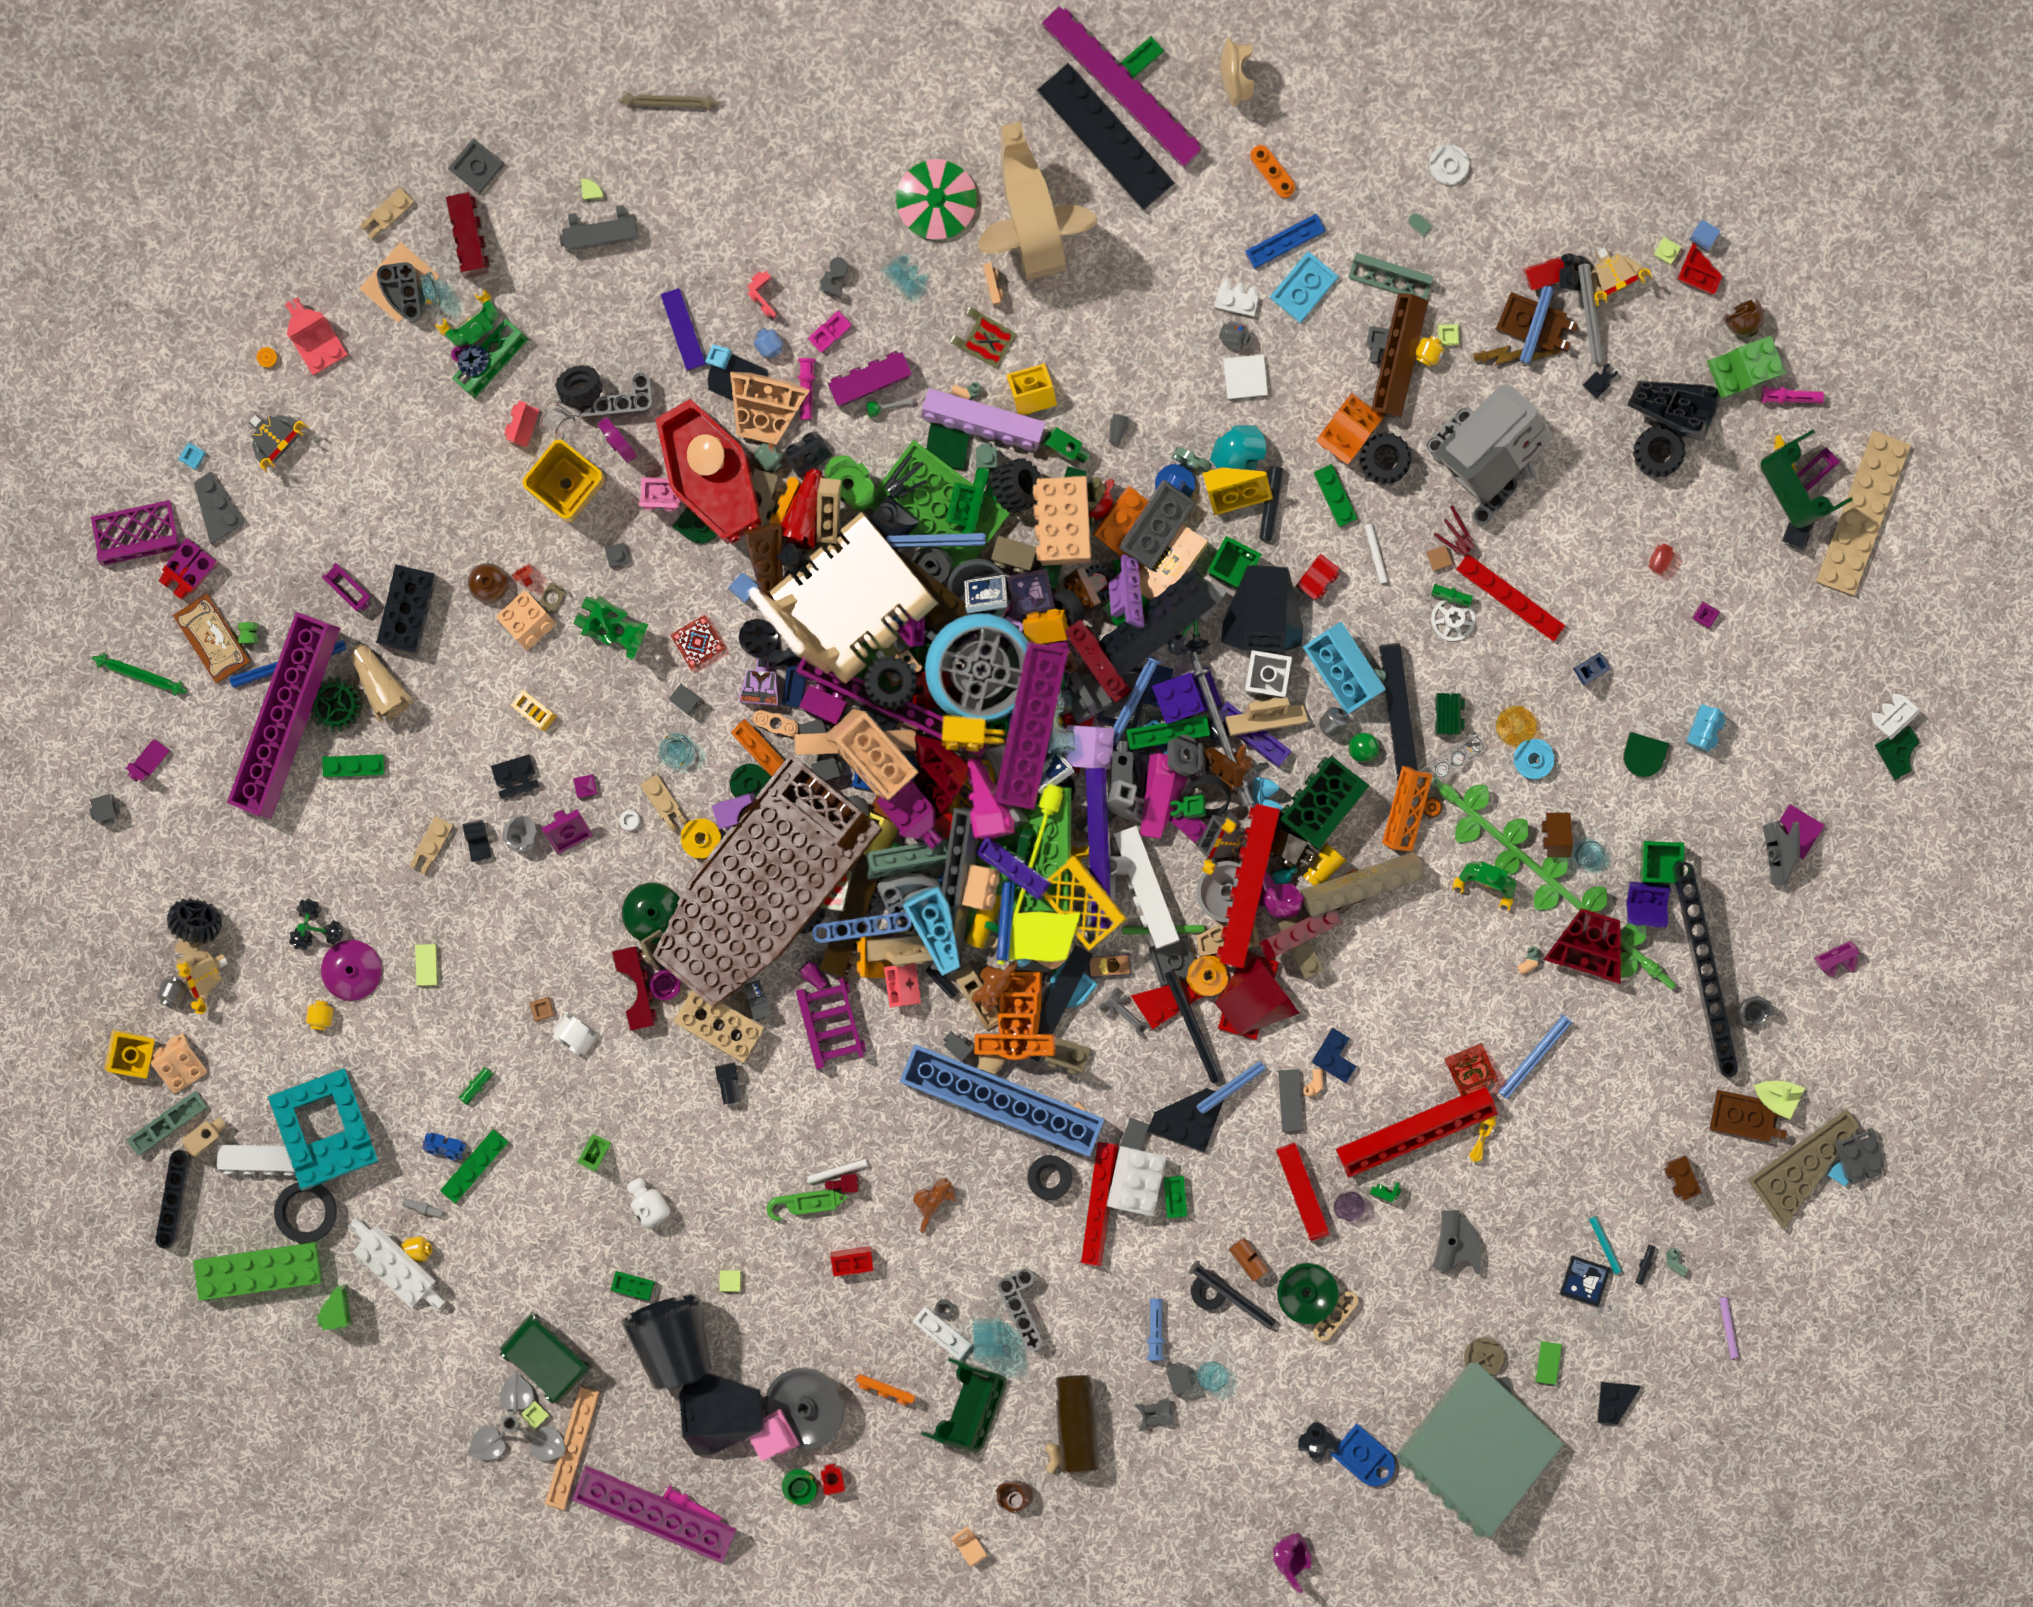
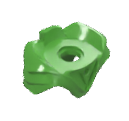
M842 455L831 458L825 467L824 474L827 479L841 480V501L846 502L855 510H867L875 501L874 485L869 478V470L863 463L857 464L849 456ZM847 478L854 482V486L849 490L844 489L842 486L843 480Z

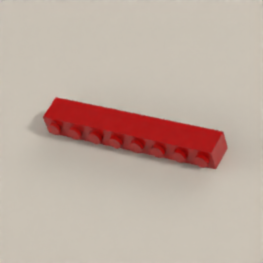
M1256 803L1254 807H1250L1248 819H1251L1250 827L1245 828L1243 837L1247 839L1246 846H1241L1239 858L1242 859L1241 867L1237 866L1234 876L1238 881L1236 887L1232 886L1231 889L1232 907H1227L1225 918L1229 920L1227 927L1223 926L1221 938L1224 939L1223 946H1218L1216 958H1219V963L1239 968L1244 967L1280 809Z
M1485 1085L1336 1148V1152L1347 1177L1350 1178L1496 1116L1498 1112Z

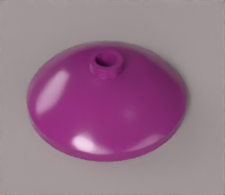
M345 940L335 944L327 951L321 964V977L327 990L337 998L347 1001L360 1000L370 995L377 988L382 975V965L376 951L368 944L358 940ZM348 966H351L353 968V972L351 974H348L346 972V968Z

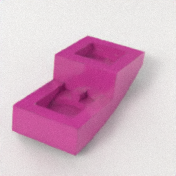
M838 310L813 332L808 339L823 353L853 324Z

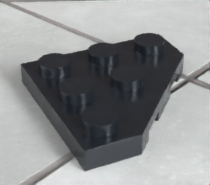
M1205 1088L1154 1112L1148 1132L1205 1152L1223 1101L1206 1113L1201 1114L1197 1109V1105L1216 1092Z

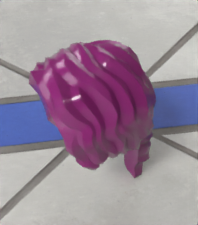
M1265 871L1262 897L1267 911L1273 916L1283 919L1296 916L1302 908L1301 904L1304 902L1303 895L1293 884H1274L1271 876Z
M1297 1532L1296 1534L1286 1535L1274 1546L1273 1561L1296 1592L1302 1594L1303 1590L1295 1577L1301 1574V1571L1305 1568L1311 1569L1312 1561L1311 1553L1302 1534Z

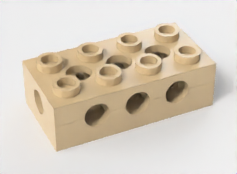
M691 990L673 1021L743 1063L747 1060L765 1027L722 1002L713 1008L693 990ZM699 1009H704L707 1012V1017L702 1021L696 1017ZM717 1019L724 1021L725 1026L721 1031H717L714 1028V1022ZM735 1029H739L742 1032V1038L739 1041H734L731 1037V1033Z

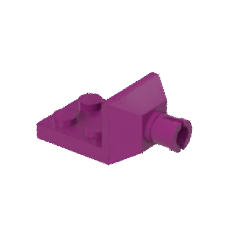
M911 779L889 800L881 797L876 800L882 810L901 831L899 832L901 836L915 839L921 838L929 846L930 850L937 846L934 841L937 844L943 841L942 837L933 828L936 825V809Z

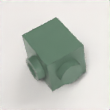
M980 444V447H976V469H997L996 447H992V444Z

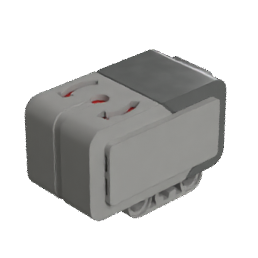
M1503 384L1474 412L1469 408L1458 410L1427 441L1426 447L1434 460L1444 463L1458 484L1478 501L1485 503L1490 501L1550 442L1552 432L1537 408L1512 386Z

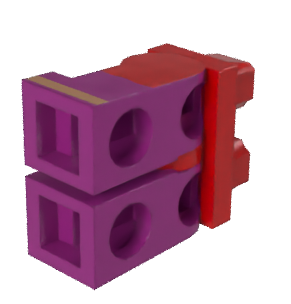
M186 537L167 564L162 568L164 572L158 581L168 588L175 580L180 585L173 593L183 600L189 593L193 594L220 563Z

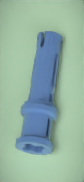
M1150 1299V1337L1147 1339L1149 1354L1146 1360H1165V1357H1163V1343H1165V1340L1162 1338L1163 1299Z

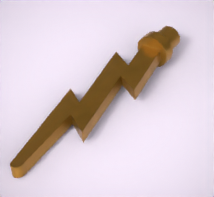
M1510 345L1487 352L1486 350H1481V353H1473V360L1482 361L1483 363L1498 357L1495 365L1520 358L1523 348L1509 353L1506 352ZM1554 349L1552 352L1542 351L1533 353L1531 361L1559 354L1561 349Z

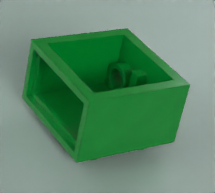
M1225 536L1206 574L1237 589L1247 565H1257L1262 554Z
M1642 841L1640 882L1675 884L1672 868L1677 861L1684 860L1685 842ZM1684 865L1679 869L1680 875H1684Z

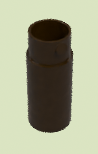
M1091 1375L1056 1377L1058 1399L1056 1400V1413L1062 1473L1088 1472L1100 1469L1094 1397H1092Z

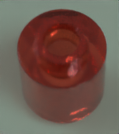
M1665 543L1661 546L1657 545L1648 561L1650 563L1648 568L1662 575L1664 571H1667L1675 556V553L1672 552L1674 548Z

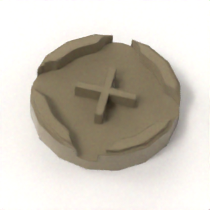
M1480 1337L1473 1340L1467 1346L1464 1352V1363L1467 1366L1469 1363L1477 1362L1491 1376H1494L1502 1369L1505 1362V1354L1502 1347L1495 1340L1488 1337Z

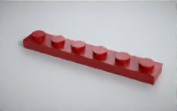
M1467 554L1456 568L1458 573L1552 642L1555 641L1566 626L1471 555Z
M1097 1142L1081 1263L1102 1266L1110 1211L1107 1203L1116 1167L1119 1146L1117 1144Z

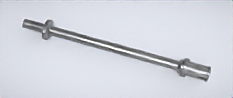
M1197 652L1191 653L1189 657L1195 670L1192 678H1198L1225 755L1237 763L1205 677L1209 670L1202 669ZM1244 779L1243 786L1233 787L1234 791L1238 793L1242 807L1254 804L1248 788L1249 782H1246Z

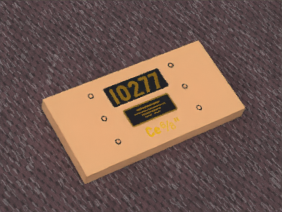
M1182 524L1152 570L1143 566L1139 571L1141 593L1145 598L1151 600L1157 597L1169 585L1178 581L1183 574L1189 572L1209 542Z

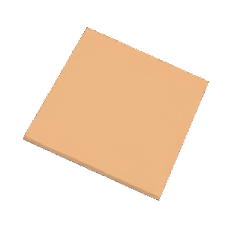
M401 242L359 288L398 323L403 317L391 307L381 292L377 279L378 268L383 265L402 262L412 264L417 271L420 298L424 295L422 276L425 275L427 277L429 288L439 278V275ZM405 268V272H402V274L409 277L408 274L412 271ZM390 270L382 273L383 280H389L392 276ZM407 288L404 292L405 297H412L415 293L414 288Z

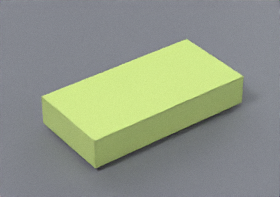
M436 944L415 945L416 986L437 985Z

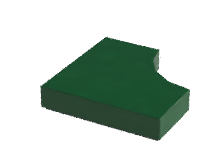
M1910 725L1902 729L1892 740L1886 738L1874 745L1893 780L1912 771L1910 755L1920 742Z

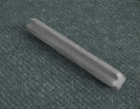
M1581 264L1578 266L1591 359L1593 363L1603 362L1590 266L1589 264Z

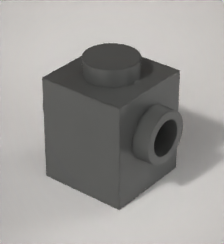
M112 794L90 799L92 808L89 809L92 820H95L96 823H102L103 826L115 823L114 819L119 818L120 807L117 801L114 802Z

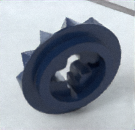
M470 345L466 349L463 348V352L458 355L457 365L464 375L477 376L488 365V353L479 345ZM472 355L477 358L473 361V366L468 362V360H471Z

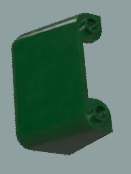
M532 1312L499 1348L502 1351L500 1356L507 1362L511 1360L546 1393L544 1397L550 1403L554 1404L556 1402L559 1404L593 1367L587 1361L579 1360L580 1356L576 1355L545 1323L542 1325L541 1318Z

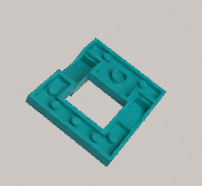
M345 1068L267 1096L301 1191L379 1162ZM333 1096L345 1131L306 1144L295 1109Z

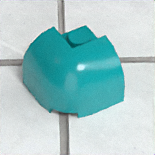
M1255 425L1231 426L1230 431L1226 432L1222 437L1219 436L1216 440L1209 460L1218 469L1231 468L1255 471L1258 461L1265 460L1266 443L1264 436Z

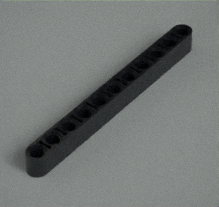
M1679 860L1673 865V876L1717 1071L1724 1077L1731 1078L1737 1074L1738 1064L1696 874L1692 864ZM1686 865L1688 868L1687 873L1680 875V867ZM1687 885L1692 886V892L1689 895L1684 894V888ZM1691 905H1696V912L1693 915H1689L1688 908ZM1699 924L1701 931L1694 935L1692 929L1695 925ZM1704 944L1705 951L1702 954H1698L1697 947ZM1709 964L1710 969L1708 973L1702 974V966ZM1713 984L1714 990L1712 993L1707 994L1705 991L1706 986ZM1717 1003L1718 1010L1715 1013H1711L1710 1006ZM1722 1023L1723 1028L1721 1032L1715 1033V1025ZM1726 1043L1727 1049L1720 1053L1718 1050L1719 1045ZM1730 1062L1731 1069L1728 1072H1724V1064Z

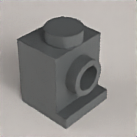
M950 1031L943 1039L946 1042L943 1046L961 1062L975 1048L973 1044L970 1047L967 1045L969 1041L961 1033L957 1036Z

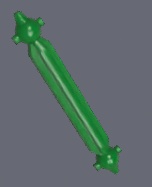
M105 653L92 656L91 658L96 662L97 668L106 666L109 670L163 690H172L174 696L187 693L181 681L173 683L170 679L115 659H107Z

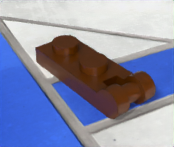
M1206 748L1204 750L1206 771L1214 772L1236 788L1243 786L1242 766L1215 748Z

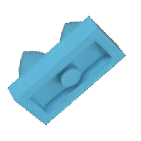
M1253 778L1254 804H1252V807L1256 803L1278 808L1280 812L1283 807L1277 802L1269 800V797L1279 790V786L1268 778Z

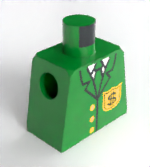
M1058 427L1050 428L1041 444L1042 447L1068 461L1076 459L1084 464L1090 455L1089 452L1081 448L1083 445L1081 441ZM1067 444L1071 446L1070 452L1066 449Z

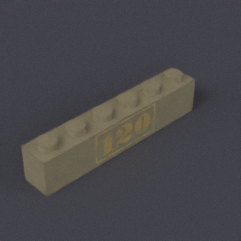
M1414 852L1358 870L1357 872L1302 889L1300 893L1304 897L1303 905L1305 910L1313 917L1425 879L1421 859Z

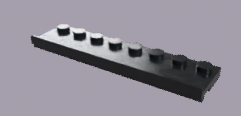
M1069 63L1064 65L1036 90L1142 211L1146 210L1147 207L1175 184Z

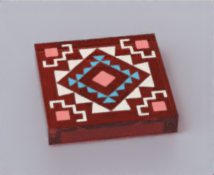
M705 614L670 635L690 670L726 650Z

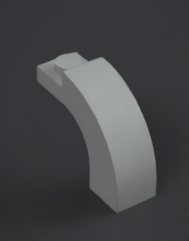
M1121 780L1113 782L1107 803L1109 810L1126 820L1134 819L1142 822L1144 800L1135 796L1137 786Z

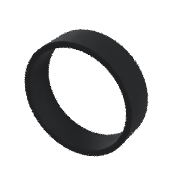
M1200 775L1192 779L1188 784L1185 797H1189V790L1198 784L1214 785L1222 790L1227 802L1220 808H1206V816L1204 817L1212 818L1213 815L1221 816L1224 814L1231 800V791L1226 782L1213 775Z

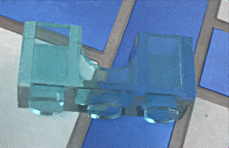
M1059 691L1046 754L1067 755L1075 750L1074 730L1063 728L1058 720L1059 716H1064L1072 711L1071 691Z

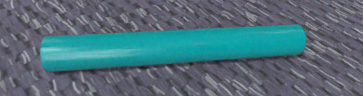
M1596 1215L1589 1218L1590 1224L1614 1274L1621 1272L1620 1265Z

